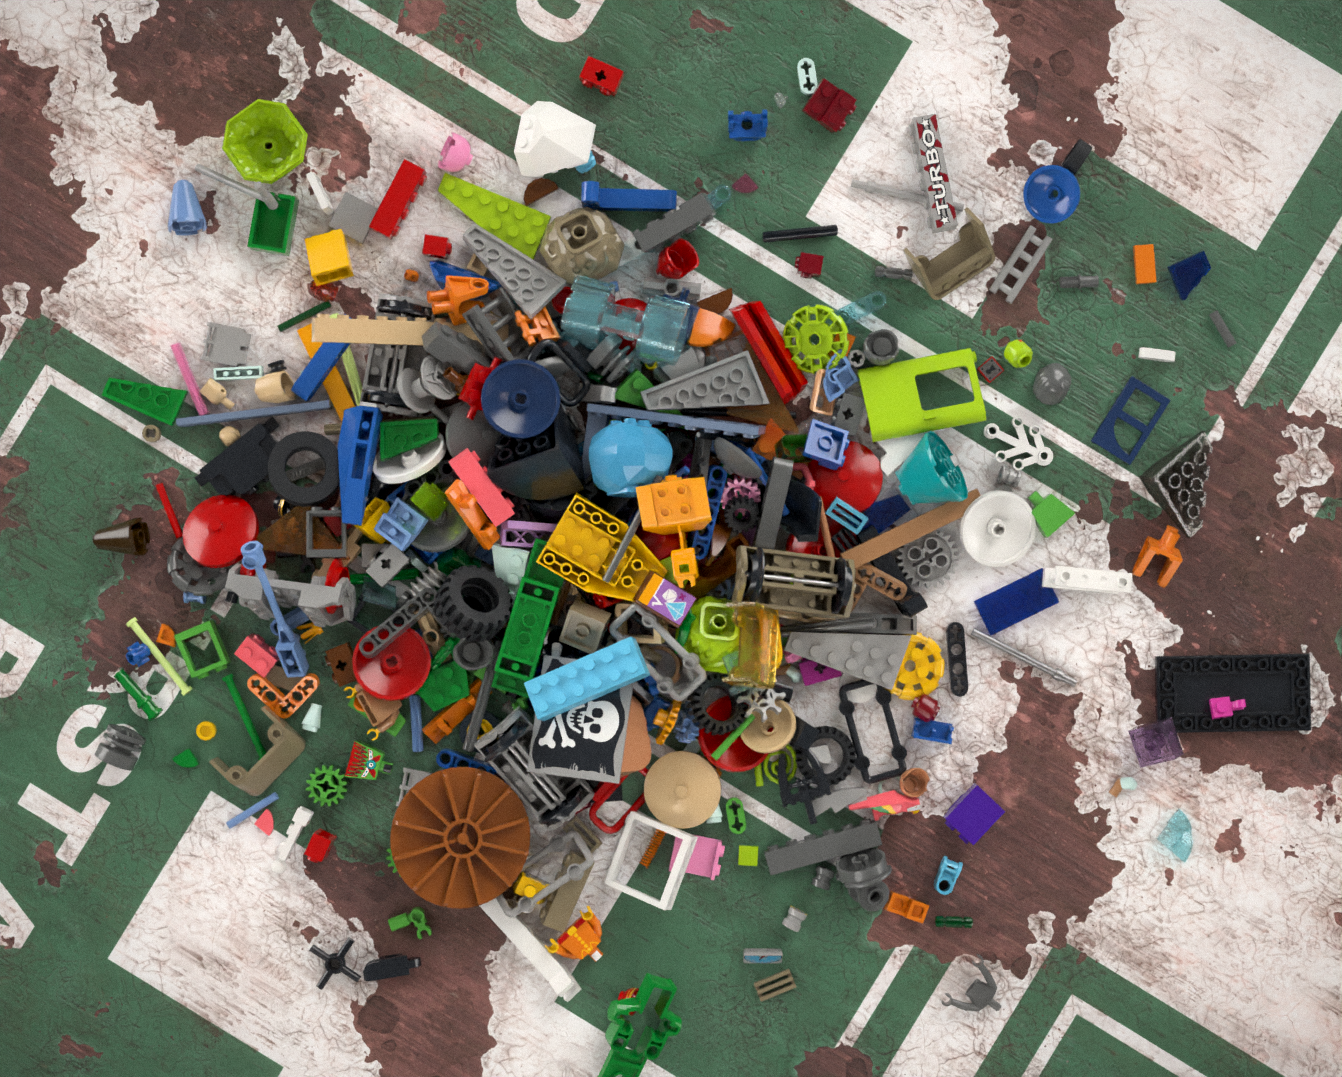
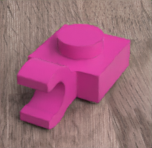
M1228 696L1209 700L1212 719L1233 716L1232 711L1243 710L1246 707L1245 699L1230 702Z

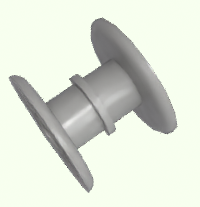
M428 355L423 359L420 370L406 368L400 372L397 379V388L400 397L410 409L418 413H426L433 408L435 397L447 400L452 399L457 394L455 385L443 376L444 371L448 367H452L449 362L443 363L435 356Z

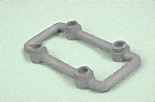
M636 603L630 605L611 623L609 627L610 634L617 640L616 643L630 637L629 635H622L617 628L637 611L642 616L643 625L648 628L653 627L683 658V666L688 670H694L699 675L681 693H678L673 688V680L669 677H662L644 658L650 675L657 682V689L660 693H668L676 701L686 699L707 677L706 671L699 664L700 659L698 655L688 653L658 622L659 617L644 608L642 609Z
M569 831L563 836L554 835L550 839L548 846L526 860L521 872L551 852L565 850L567 842L572 838L575 840L586 861L580 865L577 863L571 864L565 875L536 893L533 897H521L518 901V906L512 910L503 894L496 897L506 916L511 918L522 912L531 913L535 908V903L571 879L574 881L582 879L584 871L592 866L594 858L577 831Z

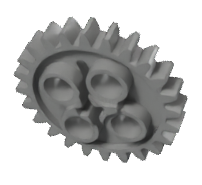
M936 529L903 545V548L897 549V551L901 552L900 556H896L897 559H901V562L897 565L903 566L901 572L907 573L906 580L912 578V585L918 581V587L920 588L923 583H925L926 588L930 587V583L936 588L937 581L943 585V578L950 580L948 573L955 574L952 566H958L954 562V559L959 558V556L954 555L958 548H952L955 541L949 542L950 535L944 537V530L937 533ZM929 539H933L936 543L935 548L932 550L926 546V542ZM913 548L919 551L917 559L910 557V551ZM942 548L941 552L930 557V562L923 561L913 567V563L925 557V552L931 554L937 549ZM940 555L945 558L943 566L936 564V558ZM922 565H926L929 569L926 576H922L919 572Z

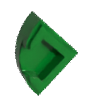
M190 748L172 758L176 764L182 767L190 768L199 765Z

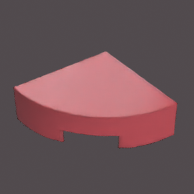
M266 809L254 825L268 836L273 832L274 820L270 810Z

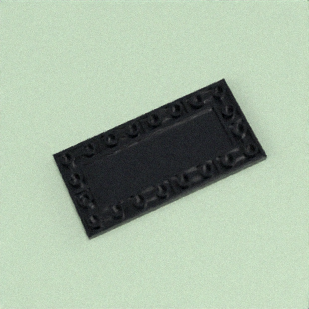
M1309 653L1155 656L1157 733L1311 730ZM1228 696L1230 702L1245 699L1246 707L1243 710L1232 711L1233 716L1212 719L1209 705L1210 699Z

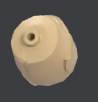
M286 371L269 373L255 381L256 387L254 391L262 402L281 403L297 399L296 394L291 391L294 383Z

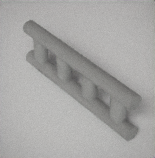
M1031 225L989 289L994 294H996L998 289L1006 293L1008 296L1005 301L1012 304L1053 240L1049 236H1046L1044 240L1035 236L1036 228ZM1029 241L1039 247L1033 256L1023 251ZM1019 257L1028 262L1023 273L1013 267ZM1008 273L1018 278L1013 288L1003 283Z

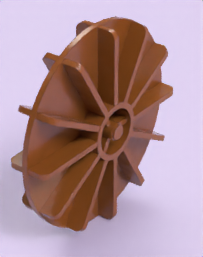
M452 767L426 776L417 782L403 797L392 820L390 847L399 875L418 896L442 907L471 908L495 899L512 886V883L522 871L529 855L530 825L521 800L503 780L477 768Z

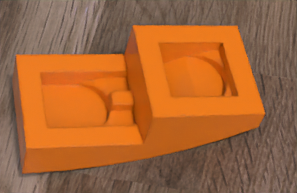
M890 891L889 899L884 909L923 923L929 905Z

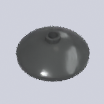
M720 437L715 438L713 443L716 455L724 465L722 468L728 474L732 475L734 473L744 478H760L762 475L761 469L748 455L727 440Z

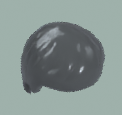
M887 329L870 333L863 344V353L866 359L878 366L890 364L899 354L897 336Z
M1051 363L1041 368L1034 381L1033 393L1041 403L1048 405L1062 402L1071 386L1069 371L1059 363Z
M462 638L453 650L455 662L466 670L485 668L491 664L495 656V646L491 639L484 640L483 642H476V640L470 642Z

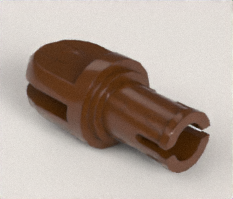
M448 367L443 373L444 378L455 385V390L461 393L468 375L462 376L452 367Z

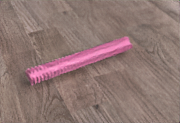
M181 343L173 344L170 347L177 360L176 362H178L177 364H179L178 367L188 386V391L191 393L190 395L198 411L197 413L200 416L207 415L209 411H206L208 409H206V404L203 402L205 400H202L203 398L200 396L202 393H199L198 390L200 389H197L199 387H197V382H195L196 380H194L195 378L191 374L193 371H190L192 369H189L191 367L187 365L188 360H186L187 358H185L186 356L182 352L183 349H181L183 347H180L182 346L179 345Z

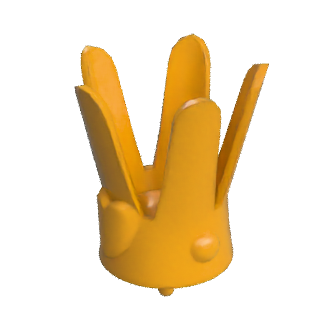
M313 622L296 627L298 630L310 628L301 634L303 640L309 638L304 644L308 643L317 634L324 632L322 627L315 626Z

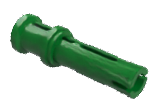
M124 669L115 674L114 678L137 702V708L144 711L149 721H152L162 713L163 709L158 708L152 701V697L146 695Z

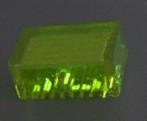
M424 482L410 499L433 521H436V518H439V515H441V512H444L446 506H449V503L445 500L447 496L434 483L429 485Z

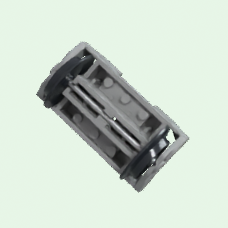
M379 293L375 320L376 316H388V320H396V317H407V321H415V318H427L430 322H434L437 314H433L432 303H428L426 300ZM425 309H428L429 315L424 313ZM370 344L359 406L376 407L382 412L413 418L418 417L419 413L412 409L399 408H407V405L400 397L397 379L400 372L406 368L420 370L423 359L428 356L424 346Z
M518 706L495 728L479 738L474 746L484 756L485 762L491 764L539 819V823L543 824L551 832L559 828L566 820L572 819L576 812L580 811L594 797L595 792L585 779L527 772L534 719ZM518 718L525 719L527 723H524L519 726L514 722Z

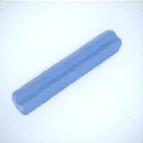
M419 695L410 696L413 752L423 751L421 699Z

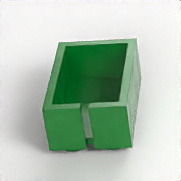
M270 192L278 202V207L270 210L263 201L255 200L247 247L255 251L289 256L299 199L296 196L279 193L276 195L274 192Z

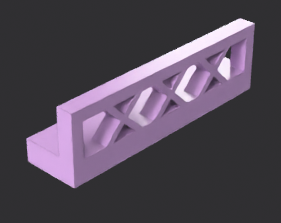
M504 521L500 527V546L533 548L536 538L540 539L544 534H548L550 537L558 524ZM506 531H512L517 538L513 542H506ZM530 533L535 539L531 543H527L522 536Z

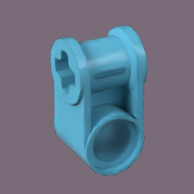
M943 856L934 880L935 890L943 895L951 893L963 863L949 860L947 856ZM946 880L948 887L945 890H940L939 883Z

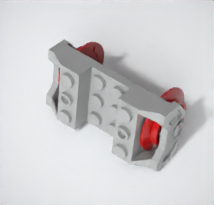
M335 558L332 561L326 577L313 576L311 584L278 580L279 574H276V571L267 570L266 562L262 565L279 607L280 605L286 608L298 606L314 625L318 627H325V625L333 626L346 620L352 621L356 606L355 587L350 582L348 568L344 567L343 561L340 558ZM236 563L229 569L225 589L236 593L239 596V604L242 607H248L259 618L264 620L275 618L255 569H246L242 564Z

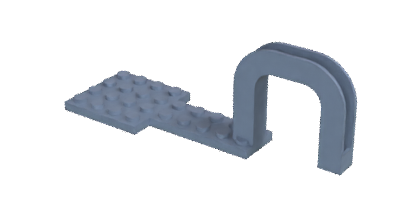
M588 403V418L582 457L584 481L591 474L589 464L591 439L597 432L609 425L610 414L613 419L622 420L625 417L635 418L636 422L647 419L650 421V424L660 425L663 422H668V426L682 427V425H685L684 429L696 431L704 428V432L718 433L724 431V435L730 436L743 433V437L753 439L760 437L761 434H765L766 426Z

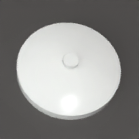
M439 433V440L383 462L380 460L379 451L375 456L373 472L377 479L383 483L395 484L415 479L431 470L441 461L446 453L447 444L442 434Z
M992 491L979 496L968 506L960 524V537L966 552L977 562L991 567L1006 566L1020 559L1030 548L1036 532V521L1031 507L1021 497L1008 491Z

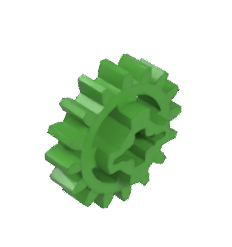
M322 765V770L317 767L315 768L316 774L313 772L309 774L312 779L306 780V783L310 784L306 790L311 791V794L308 796L309 798L315 797L313 803L321 801L320 805L322 807L325 803L331 807L332 801L338 804V798H345L342 792L348 791L344 787V785L348 784V781L343 780L345 774H339L340 768L334 770V765H330L329 769H327L326 765ZM326 773L324 779H317L320 774ZM334 776L338 779L339 784L334 780ZM328 781V785H330L331 788L326 790V786H324L323 784ZM315 788H318L320 795L316 792ZM331 792H338L336 796L328 798Z

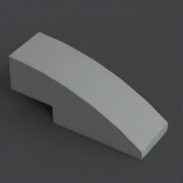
M864 787L840 788L832 790L831 795L824 794L821 798H818V796L814 797V800L811 801L816 817L830 807L837 813L866 794L867 790Z

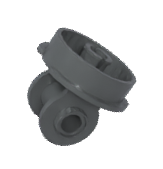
M876 848L861 850L844 855L836 862L837 873L835 877L848 888V893L854 901L859 902L867 911H878L886 905L889 899V889L882 880L890 875L892 867L887 865L885 853L882 850Z

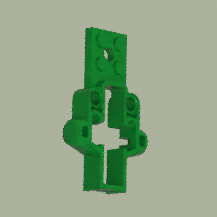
M646 973L636 997L613 1000L610 1003L607 1017L611 1022L605 1033V1038L611 1049L598 1077H616L620 1074L622 1077H639L647 1059H656L660 1055L667 1038L678 1035L682 1025L681 1017L668 1010L677 991V987L672 979ZM653 989H663L654 1007L657 1015L662 1019L659 1027L654 1030L651 1026L646 1025L634 1050L627 1049L626 1046L634 1029L632 1023L625 1020L622 1014L628 1016L629 1012L634 1011L642 1014Z

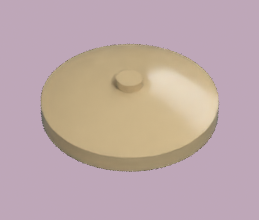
M674 751L662 756L651 766L644 783V796L649 810L659 821L674 828H692L705 822L716 810L721 798V782L716 769L705 757L691 751Z

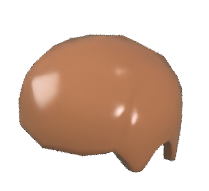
M910 768L901 775L899 787L902 793L910 798L920 797L927 791V784L930 778L925 770Z

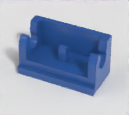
M914 717L911 736L923 740L952 744L951 736L954 727L950 723L932 720L924 722Z

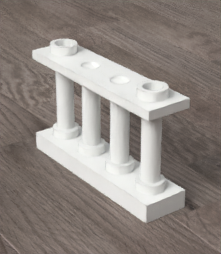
M1065 566L1043 568L1042 587L1106 594L1131 593L1132 573Z

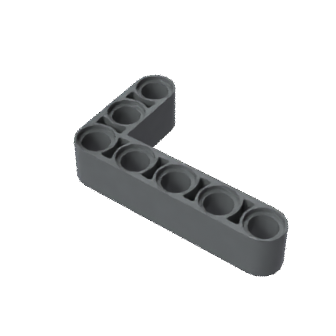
M430 587L423 589L362 639L359 649L363 656L373 658L428 612L448 635L456 637V634H451L447 631L448 628L441 624V618H438L436 614L437 609L435 608L434 601L436 600L437 592ZM427 594L434 595V599L431 602H426L424 597ZM416 606L419 608L417 614L409 613L411 607ZM397 619L404 620V624L401 627L394 625ZM387 631L389 637L384 640L380 639V633ZM367 644L374 645V649L371 652L364 651V647Z

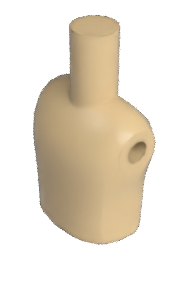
M212 378L199 391L214 405L222 403L229 410L235 405L226 398V389Z

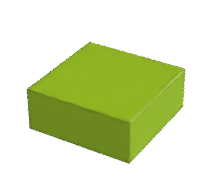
M739 845L738 865L757 866L758 846Z

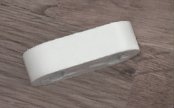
M1139 348L1138 358L1175 362L1176 352L1153 348Z

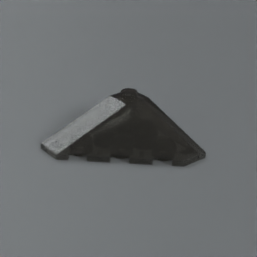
M1204 431L1190 438L1151 465L1139 476L1148 493L1187 538H1191L1203 526V519H1199L1200 509L1205 507L1207 494L1203 492L1204 480L1208 481L1210 466L1206 465L1207 455L1212 454L1213 447Z

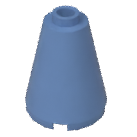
M178 180L173 185L168 219L169 232L171 233L173 230L176 235L188 236L198 234L197 230L202 229V232L205 231L207 222L193 184L188 182V180Z

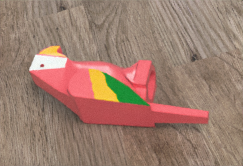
M895 790L869 796L867 800L848 805L849 810L871 808L875 821L879 820L883 815H893L901 812L916 814L921 810L919 798H910L899 794Z

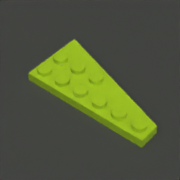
M444 174L438 191L478 226L534 260L551 216L450 174Z

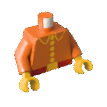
M586 906L588 909L586 913L580 910L581 916L557 938L558 943L553 938L550 939L552 945L550 947L545 945L548 952L574 960L578 958L582 960L587 954L595 962L601 958L603 953L597 948L602 936L601 923L592 912L590 906Z

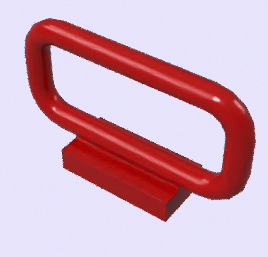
M645 767L638 772L646 777L649 770ZM628 775L620 777L619 784L600 781L593 789L595 793L592 799L595 802L589 809V818L595 826L607 834L617 833L625 825L627 815L631 811L637 812L646 801L643 792L613 826H607L597 817V810Z

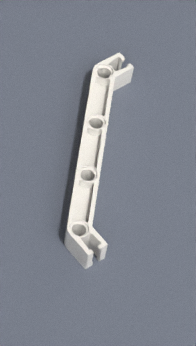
M496 898L480 905L483 911L549 981L558 996L564 997V1000L569 1002L581 990L571 972L554 953L548 952L543 941L519 915L511 918L506 916Z

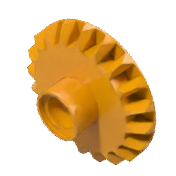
M673 700L667 711L661 708L658 709L653 720V724L659 726L656 735L657 744L662 745L672 731L682 701Z

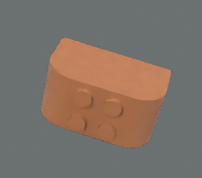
M634 696L631 698L620 777L645 768L651 759V740L648 736L647 720L641 703Z

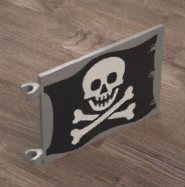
M553 643L552 656L544 655L541 675L578 659L560 657L562 645L560 643ZM634 683L546 721L538 720L535 714L527 772L619 784Z

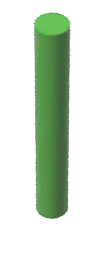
M751 714L748 718L745 717L744 722L734 729L713 752L711 756L716 761L750 725L755 716Z

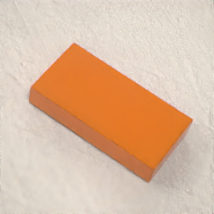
M1154 245L1133 246L1136 284L1156 283Z

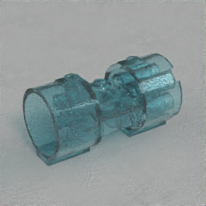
M580 275L574 278L571 286L573 294L571 293L569 298L566 299L563 310L561 329H564V332L561 334L562 337L580 341V343L586 344L585 347L595 349L606 338V335L615 336L619 334L623 335V338L633 341L637 339L636 358L641 359L642 362L652 364V362L655 363L657 361L672 366L677 364L688 329L690 304L653 294L649 297L645 311L615 304V284Z

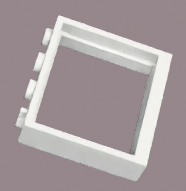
M631 811L625 819L626 826L624 831L618 838L619 845L617 850L612 854V864L605 873L606 880L604 884L660 909L671 910L698 837L666 825L640 812ZM638 821L683 839L661 900L616 881Z

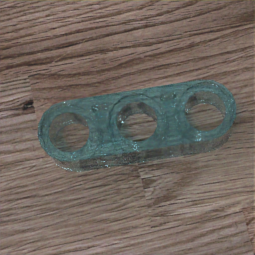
M881 291L873 292L840 308L835 314L837 316L839 313L846 314L848 320L845 323L848 326L883 308L886 303V296ZM874 296L880 297L882 304L879 306L874 305L872 298ZM862 305L865 312L858 314L855 311V306Z

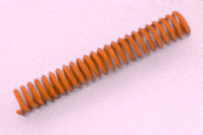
M656 829L658 832L655 833L659 836L653 834L657 838L652 837L654 840H651L649 842L650 845H648L651 849L646 848L650 851H645L649 855L643 853L645 856H642V858L644 859L639 861L646 869L650 866L652 858H654L653 855H656L655 853L658 847H660L666 832Z

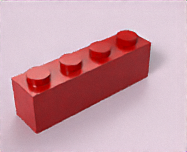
M406 159L403 160L369 225L371 230L392 240L393 236L397 237L401 229L399 225L402 219L406 220L410 212L408 210L410 204L415 203L419 194L417 193L419 187L423 186L427 180L425 169Z

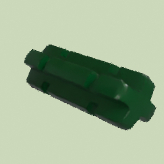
M936 916L935 926L962 928L964 926L965 928H972L973 919L971 917L946 916L944 918L943 916Z

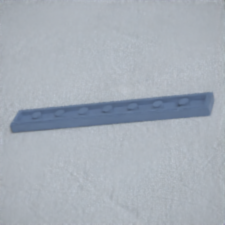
M325 400L177 418L176 424L179 427H189L329 410L333 407L332 401Z

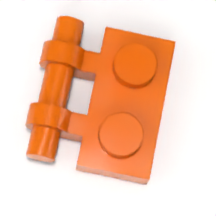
M546 307L541 309L532 319L527 315H523L521 310L514 313L517 326L521 327L522 336L529 346L536 344L534 338H538L539 342L544 339H552L557 342L560 338ZM528 324H531L533 329H530Z

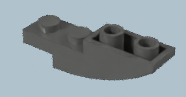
M850 613L849 618L874 616L875 627L838 631L840 633L917 635V616Z

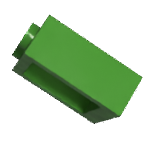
M214 620L207 621L174 635L191 678L198 677L200 680L209 676L210 671L215 669L216 672L227 668L226 664L231 663ZM209 631L221 661L197 671L184 641Z

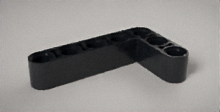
M871 525L859 532L858 535L856 534V537H858V541L861 544L880 534ZM890 552L870 561L874 567L900 580L907 586L905 597L901 600H893L902 615L913 617L928 608L922 595L919 592L912 591ZM880 577L883 584L886 585L885 579ZM890 582L886 589L889 590L893 583ZM897 587L895 589V594L898 595L899 593H901V588Z

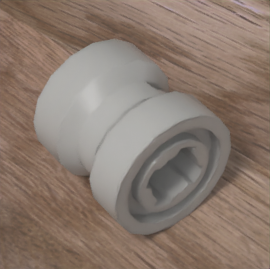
M790 906L788 916L783 919L782 924L795 932H799L800 924L806 919L807 914Z

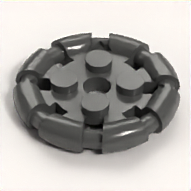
M183 536L172 546L171 555L167 558L168 575L172 576L174 585L185 593H193L194 596H208L217 590L221 591L224 589L229 569L235 565L223 567L226 568V572L223 573L220 572L221 568L198 567V562L185 549ZM179 554L183 555V560L178 559ZM184 570L185 574L179 575L178 572ZM192 580L198 581V584L196 586L191 585ZM215 580L216 583L211 585L208 584V582Z

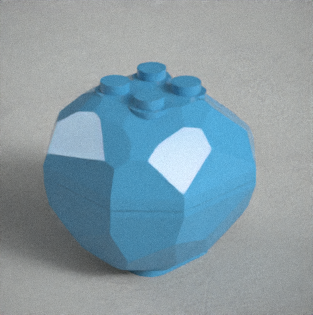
M626 418L624 422L618 420L610 421V425L592 437L589 446V464L593 482L598 489L606 491L607 496L637 498L636 487L652 484L656 475L665 479V476H668L673 456L672 446L668 437L658 429L653 428L649 420H639L636 422L635 418Z

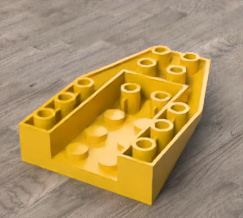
M577 492L536 561L538 564L587 592L632 601L650 570L662 577L668 571L641 539L634 534L610 582L603 581L602 579L629 526Z

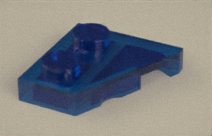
M1200 251L1167 267L1182 301L1187 299V295L1211 269L1205 251Z

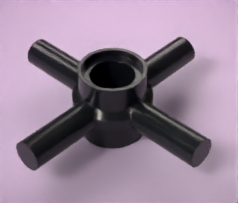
M347 938L338 953L330 955L316 945H312L309 951L324 960L326 968L316 987L323 990L331 976L341 972L355 982L359 981L361 976L346 966L344 958L355 942L352 938ZM331 960H338L340 963V967H333L331 965Z

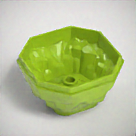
M257 99L226 122L222 149L244 180L273 184L303 162L308 134L285 103ZM269 144H272L271 149H266Z
M706 596L699 598L691 607L692 614L696 616V619L691 624L690 633L683 648L688 653L698 655L700 659L699 664L705 671L731 674L751 658L753 620L748 616L743 607L731 606L732 600ZM676 628L675 640L678 638L679 628Z

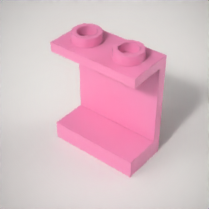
M694 835L698 839L685 872L710 877V880H714L715 876H719L721 865L718 864L719 857H723L725 846L722 845V840ZM676 836L669 866L670 872L683 839Z

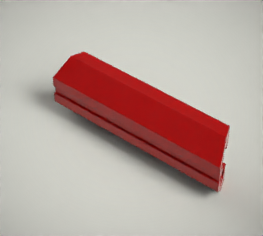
M753 301L729 309L784 405L793 401L805 389L808 381L802 371L797 368L796 363L791 360L793 355L788 348L785 349V342L762 302Z

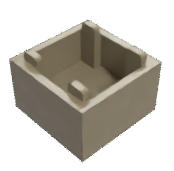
M575 599L568 611L559 641L589 654L598 651L612 613Z

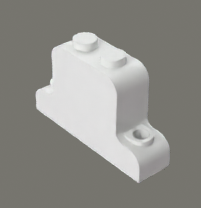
M928 432L875 442L885 453L879 459L882 473L888 476L907 459L924 434Z

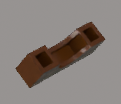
M739 533L725 544V552L717 562L707 567H698L699 577L696 578V585L691 587V583L688 580L684 589L697 597V601L736 573L737 547L740 545L752 547L750 542L742 533Z

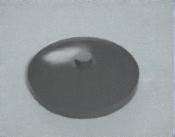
M464 402L454 410L447 423L446 444L451 457L454 458L468 448L470 452L475 451L481 459L478 463L482 468L484 466L488 467L490 455L494 454L496 450L495 444L502 434L489 424L483 411L478 410L474 420L467 418L466 416L471 406Z
M433 478L430 484L434 483L436 478ZM451 485L421 502H415L406 493L404 494L402 499L429 519L422 531L411 543L414 547L426 552L446 551L458 545L469 533V527L445 495V491ZM416 488L413 494L417 493L419 488Z

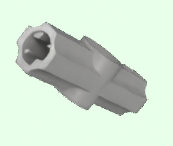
M644 277L642 294L663 296L665 293L673 297H680L683 287L690 289L687 299L699 300L701 283ZM674 284L677 286V291L669 293L666 290L667 286Z

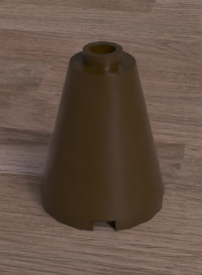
M133 518L97 530L93 536V543L100 550L143 556L148 552L146 544L150 543V531L147 523L141 521L143 518Z

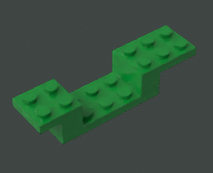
M538 538L535 539L525 575L522 577L491 685V687L527 698L529 696L524 683L535 678L540 662L539 657L553 610L557 605L564 578L536 562L548 542Z

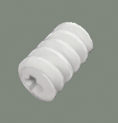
M433 562L434 569L429 566L427 567L429 574L422 572L423 579L416 577L418 584L410 583L412 589H409V591L414 596L428 587L436 591L435 586L440 588L442 585L441 581H445L447 578L446 574L438 570L437 562ZM427 594L425 597L430 598L431 595Z

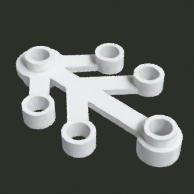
M1020 416L1014 417L1011 421L1012 426L1016 429L1019 440L1000 431L999 427L994 423L984 427L983 433L986 438H998L1015 446V448L1007 451L996 452L995 459L997 462H1004L1007 458L1024 452L1033 455L1024 460L1016 459L1013 461V469L1019 471L1025 466L1034 463L1045 466L1053 460L1051 449L1044 447L1040 435L1041 427L1035 424L1029 428V434L1033 436L1036 448L1029 445L1023 428L1024 420ZM1017 418L1021 421L1019 426L1014 423ZM990 427L995 429V434L989 433ZM1033 427L1038 429L1037 434L1032 433ZM1043 452L1047 454L1045 460L1041 458V453ZM999 453L1004 454L1003 460L998 459ZM1017 461L1021 462L1020 468L1015 467Z

